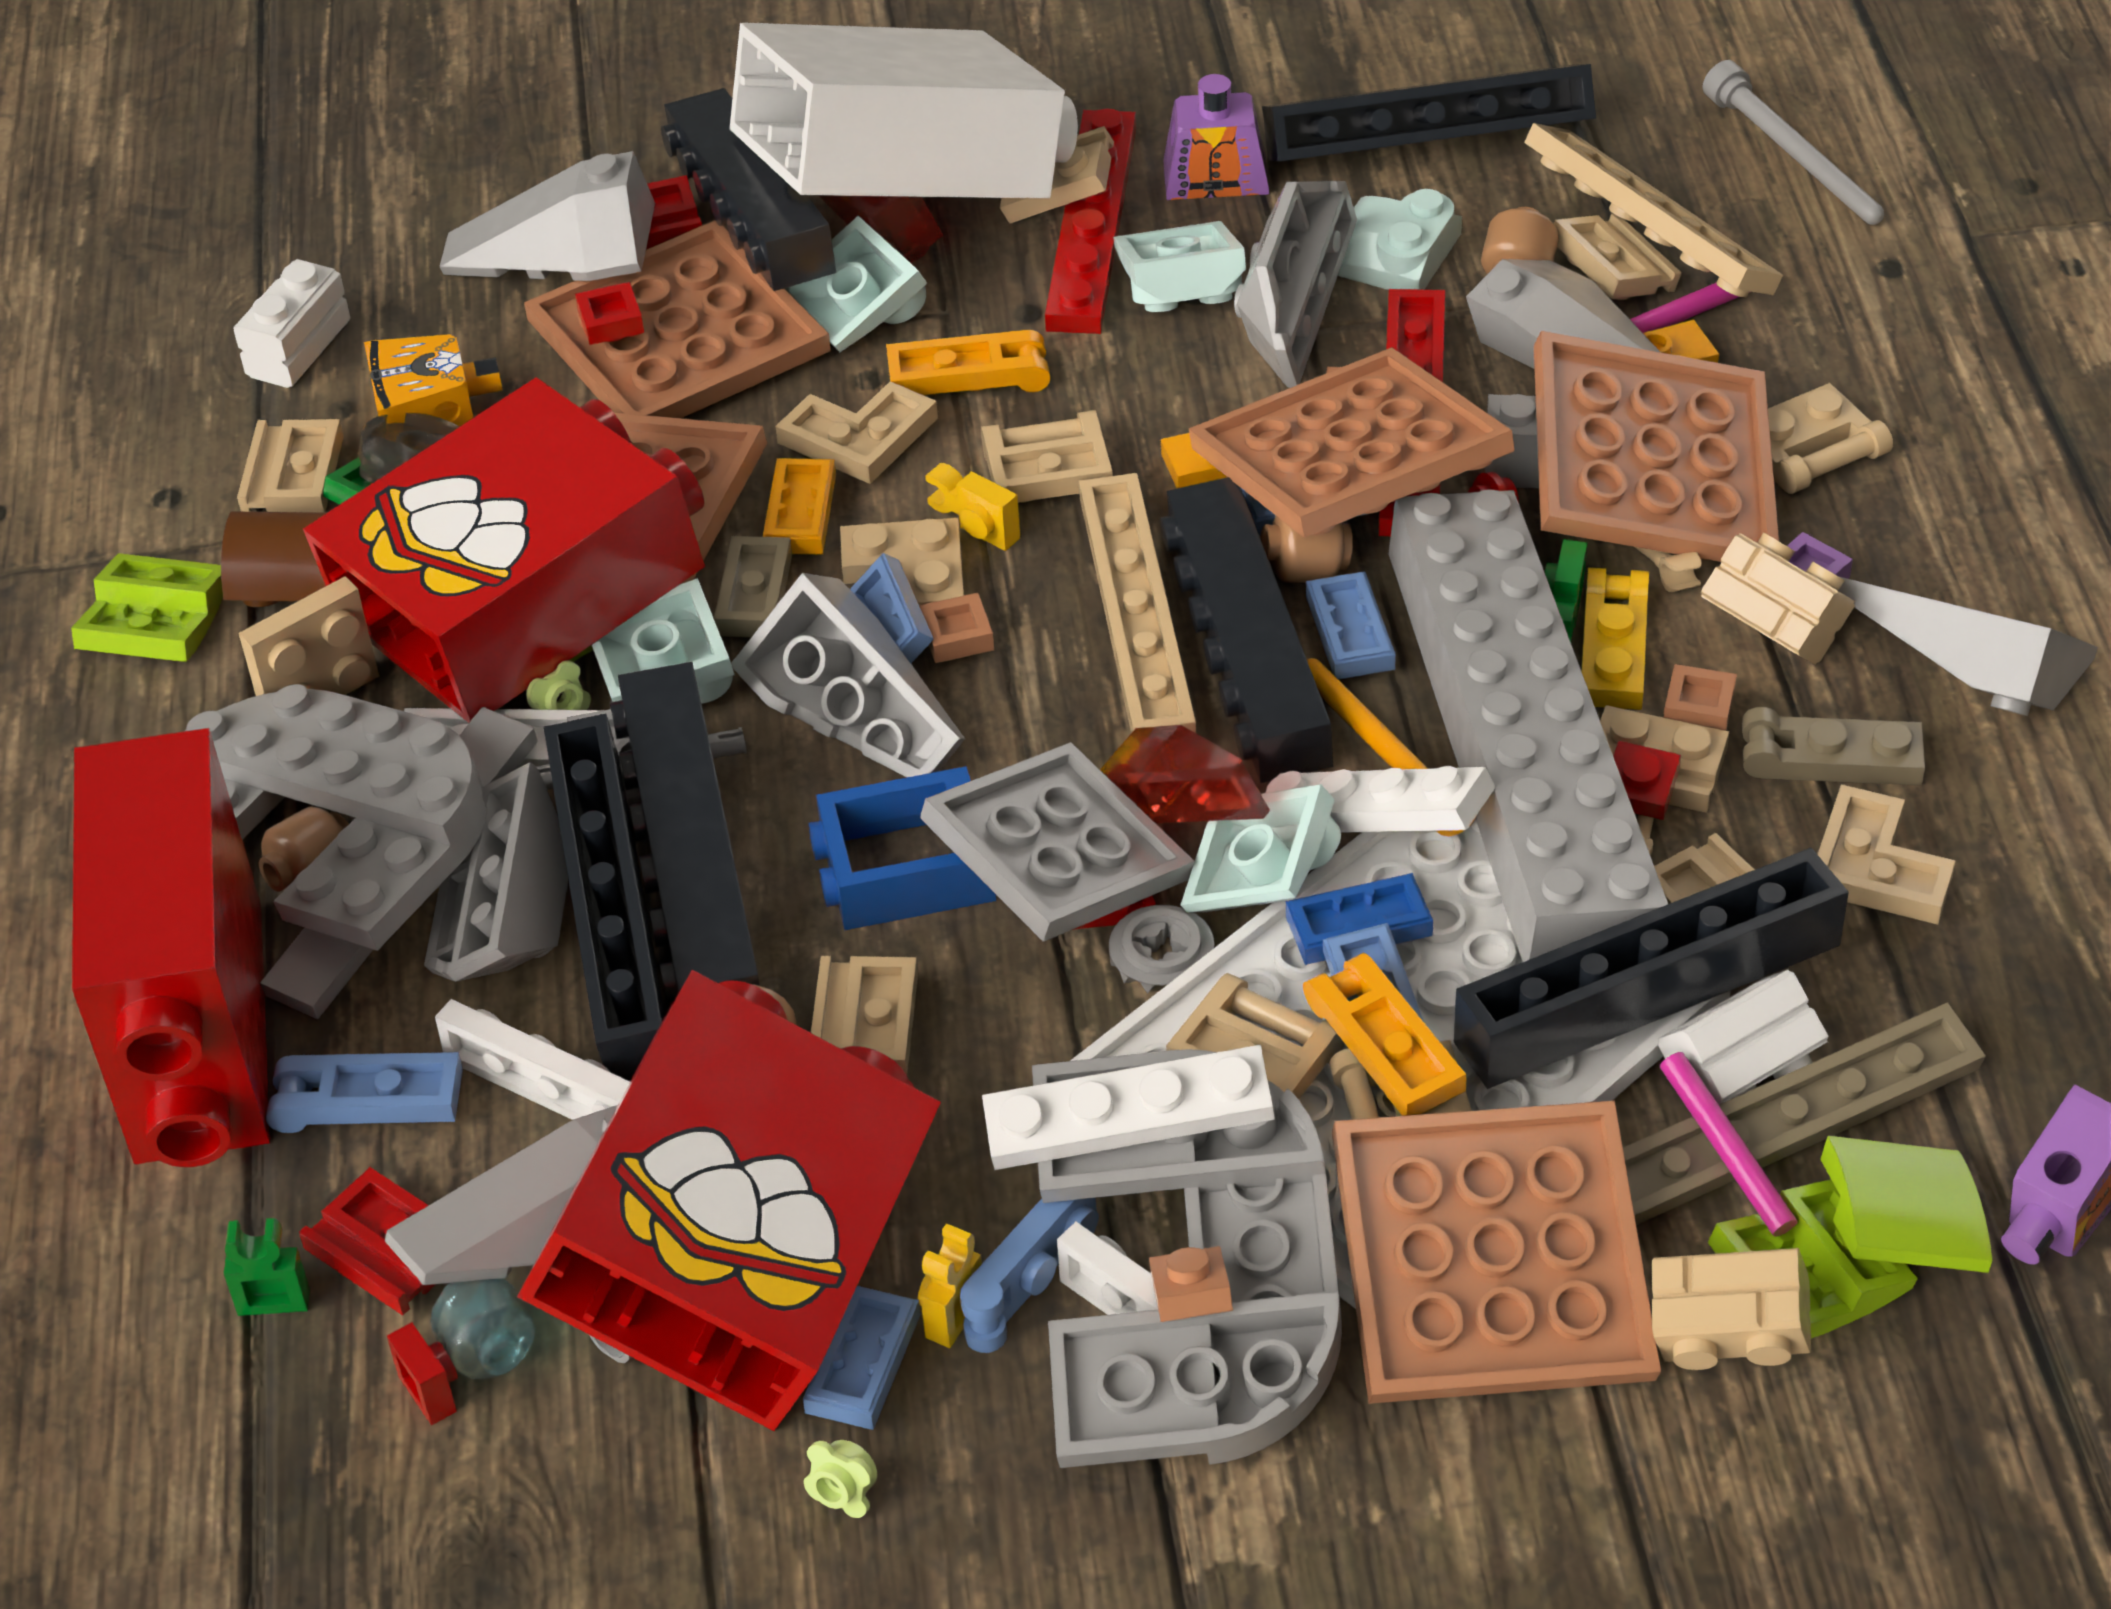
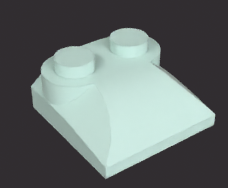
M1433 189L1417 190L1404 197L1401 201L1386 197L1364 196L1360 198L1354 207L1357 222L1338 276L1387 290H1424L1460 237L1462 216L1454 214V204L1450 198Z
M857 216L832 239L837 273L785 288L829 333L830 343L839 352H842L882 322L898 324L914 317L925 303V285L927 282L909 261L863 219Z
M1221 221L1113 237L1114 248L1127 274L1131 278L1133 301L1144 304L1146 311L1164 312L1173 310L1178 307L1179 301L1199 299L1201 303L1206 304L1223 303L1231 300L1232 292H1235L1237 287L1242 284V273L1246 270L1244 247Z
M698 578L679 584L592 644L612 702L622 700L618 675L693 661L701 704L711 702L722 696L729 689L734 675L729 656Z
M1322 784L1214 801L1181 906L1187 913L1211 912L1296 899L1309 870L1319 868L1329 862L1340 843L1341 830L1330 816L1334 798Z

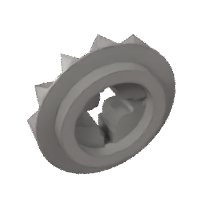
M1172 905L1147 906L1131 912L1117 923L1109 939L1111 966L1119 969L1123 983L1138 981L1147 994L1156 985H1168L1214 949L1213 934L1207 923L1193 912L1187 913L1184 908ZM1166 938H1170L1172 952H1167L1163 959L1153 960L1151 952H1157L1160 945L1165 944Z

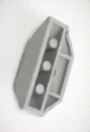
M1346 181L1286 182L1267 220L1260 242H1256L1252 246L1250 269L1244 284H1240L1237 287L1235 293V313L1238 318H1242L1250 343L1289 388L1300 384L1357 222Z
M531 762L482 788L483 800L488 809L483 831L470 853L439 886L424 966L436 975L457 982L504 972L532 958H540L558 946L568 888V873L558 815L539 769Z

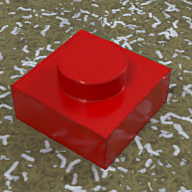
M630 282L575 293L578 313L589 345L614 342L625 337L644 333L642 315Z
M1618 740L1613 757L1634 813L1664 820L1680 771L1681 754Z
M413 1322L387 1335L398 1377L431 1426L456 1413L457 1410L449 1383L458 1379V1375L452 1360L442 1344L436 1341L428 1345Z

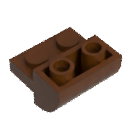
M231 511L224 529L221 552L223 600L243 601L247 606L265 607L273 605L278 601H299L326 587L303 528L328 512Z

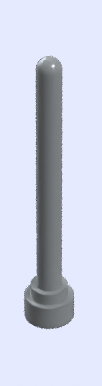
M1724 60L1716 64L1708 72L1703 82V92L1721 108H1738L1867 224L1876 225L1883 220L1884 209L1880 204L1752 92L1750 76L1733 60Z

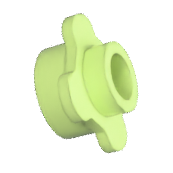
M562 661L556 670L544 678L532 680L526 693L530 707L534 710H587L591 697L587 691L582 689L579 682V666L572 661ZM562 692L561 698L557 701L559 694Z
M837 1440L831 1444L825 1441L814 1442L807 1450V1456L812 1462L811 1473L804 1479V1486L808 1494L827 1507L834 1509L843 1508L845 1513L853 1518L864 1516L870 1509V1503L865 1495L877 1479V1469L871 1456L862 1447L847 1440Z

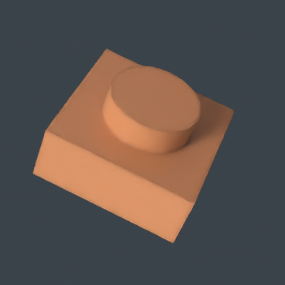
M979 593L919 605L934 638L929 647L935 663L994 651L993 632Z
M1675 664L1663 718L1726 731L1735 693L1737 674Z
M1220 1246L1204 1249L1187 1247L1178 1249L1171 1254L1149 1257L1152 1283L1161 1322L1233 1311L1230 1285Z

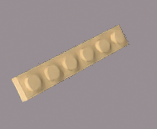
M1537 123L1532 124L1524 143L1543 155L1540 162L1544 166L1561 174H1571L1576 178L1574 186L1577 189L1593 197L1605 198L1610 201L1609 210L1613 214L1625 220L1636 223L1640 222L1645 225L1644 234L1651 240L1668 247H1677L1682 251L1680 259L1687 265L1704 272L1711 271L1719 276L1716 284L1723 290L1744 298L1748 296L1749 292L1774 295L1783 274L1572 131Z
M1137 473L1079 480L1080 502L1134 748L1196 740V721Z

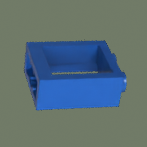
M967 766L816 795L819 821L808 823L811 846L815 861L827 858L829 867L819 869L826 907L838 905L844 931L996 901V894L955 853L852 872L844 843L846 840L927 825L920 818L925 799L970 782Z

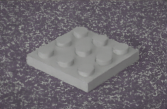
M1071 742L925 799L920 816L930 829L1043 942L1187 881L1195 862Z

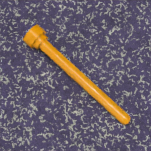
M1315 658L1307 659L1321 698L1391 768H1400L1402 770L1429 769L1319 660ZM1440 830L1437 832L1442 836L1450 837L1458 835L1465 830Z

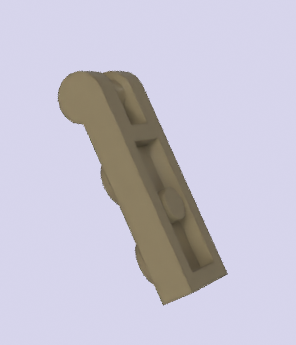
M1755 707L1743 715L1742 733L1743 738L1748 743L1743 749V766L1746 773L1752 777L1761 779L1922 785L1925 771L1922 722L1779 716L1775 710L1767 707Z

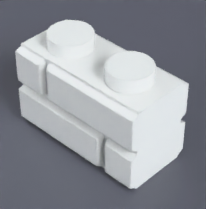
M296 259L284 268L281 277L275 280L267 291L253 303L251 309L233 328L238 348L243 350L240 356L244 371L250 378L286 388L292 387L351 318L347 301L342 297L345 292L339 272L333 268Z
M1785 970L1762 978L1658 1038L1657 1045L1665 1059L1674 1053L1683 1052L1716 1102L1721 1104L1757 1088V1083L1771 1075L1777 1079L1813 1063L1808 1053L1827 1043L1829 1036L1815 1010L1807 1005L1809 999L1796 975L1789 970Z

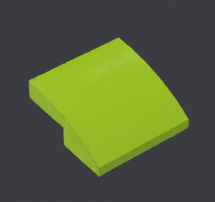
M118 553L94 578L96 601L71 627L74 649L187 662L204 639L223 598L221 565Z
M1827 1136L1820 1160L1840 1194L1833 1222L1853 1258L1989 1273L1993 1260L1986 1218L1974 1179L1960 1151Z
M1831 1179L1781 1191L1780 1196L1797 1219V1224L1785 1234L1774 1237L1759 1214L1716 1223L1707 1242L1716 1254L1799 1248L1808 1272L1810 1284L1809 1317L1811 1338L1831 1332L1878 1310L1913 1289L1917 1281V1277L1906 1264L1853 1258L1833 1222L1840 1194Z

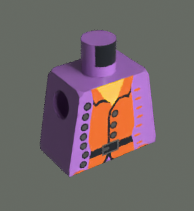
M1210 74L1202 77L1198 82V95L1180 96L1174 101L1163 160L1167 200L1269 194L1265 152L1252 95L1246 92L1231 93V81L1224 75Z
M2075 1084L2030 1150L2013 1179L2009 1218L2011 1225L2002 1236L2001 1241L2011 1255L2028 1264L2039 1263L2049 1247L2064 1256L2076 1255L2111 1210V1103Z

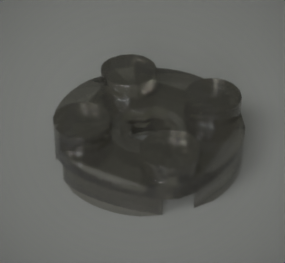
M406 413L404 423L395 422L387 424L388 414L377 416L369 420L361 430L358 456L361 461L360 475L366 481L374 483L459 426L445 419L421 413Z

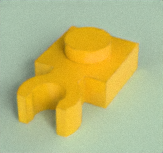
M939 463L925 475V480L928 483L939 488L927 498L928 504L938 512L949 513L952 511L958 514L961 529L967 531L973 537L983 539L1004 551H1007L1020 539L1017 494L972 471L963 478L954 467L946 463Z
M946 1223L942 1229L943 1244L940 1253L935 1254L927 1251L923 1256L922 1270L925 1277L918 1292L919 1305L922 1306L925 1338L951 1348L964 1328L965 1316L961 1309V1288L982 1265L981 1254L974 1252L975 1239L973 1234Z

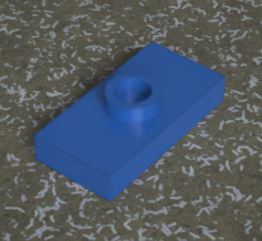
M1413 873L1286 901V919L1305 965L1326 960L1323 953V939L1388 923L1395 944L1433 936V918Z

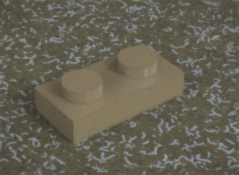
M731 536L714 615V621L720 636L752 637L784 597L792 560L790 538Z

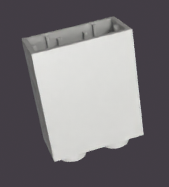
M740 23L730 130L800 195L1050 198L1055 162L1063 163L1071 158L1076 146L1078 123L1074 104L1069 97L1064 96V89L982 30Z

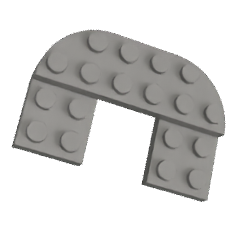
M294 684L286 686L277 692L242 700L218 711L202 712L193 717L187 724L185 731L210 728L242 839L285 797L356 817L273 901L283 921L378 951L470 853L483 831L488 809L483 800L482 788L484 786L465 742L455 731L438 721L325 690L306 689L303 685Z
M1192 1049L1168 1050L1032 1065L1033 1086L1217 1052ZM1268 1080L1275 1120L1038 1162L1039 1186L1043 1203L1184 1188L1189 1247L1204 1249L1220 1246L1230 1285L1233 1311L1166 1322L1160 1321L1158 1310L1048 1321L1056 1454L1060 1468L1206 1453L1209 1465L1229 1462L1256 1453L1283 1438L1309 1415L1321 1399L1331 1381L1340 1353L1342 1337L1340 1298L1322 1146L1308 1112L1289 1089L1284 1092Z

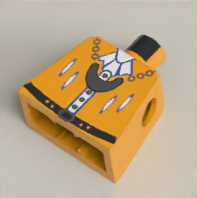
M453 335L364 342L387 453L400 451L445 437L473 418L469 397L503 391L496 357L462 363L457 337Z

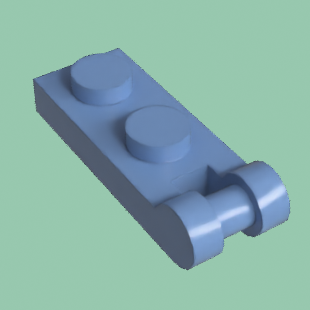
M459 1052L285 1056L279 1059L275 1066L273 1085L278 1092L269 1100L266 1122L271 1128L282 1133L299 1132L306 1125L455 1122L463 1072ZM319 1087V1091L310 1092L313 1088Z
M1096 1198L1043 1203L1041 1199L964 1283L960 1292L961 1309L965 1316L964 1335L967 1345L972 1350L980 1353H990L1004 1345L1007 1340L1006 1322L1031 1294L1034 1296L1039 1295L1051 1282L1056 1266L1059 1264L1057 1239L1075 1222L1094 1233L1099 1218L1096 1211Z

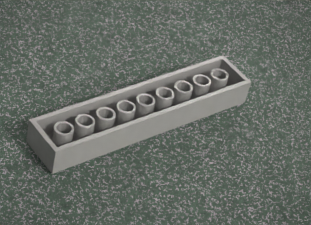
M1483 490L1480 492L1456 494L1426 493L1420 496H1405L1395 500L1389 557L1458 767H1486L1496 786L1475 819L1522 962L1668 905L1514 490Z

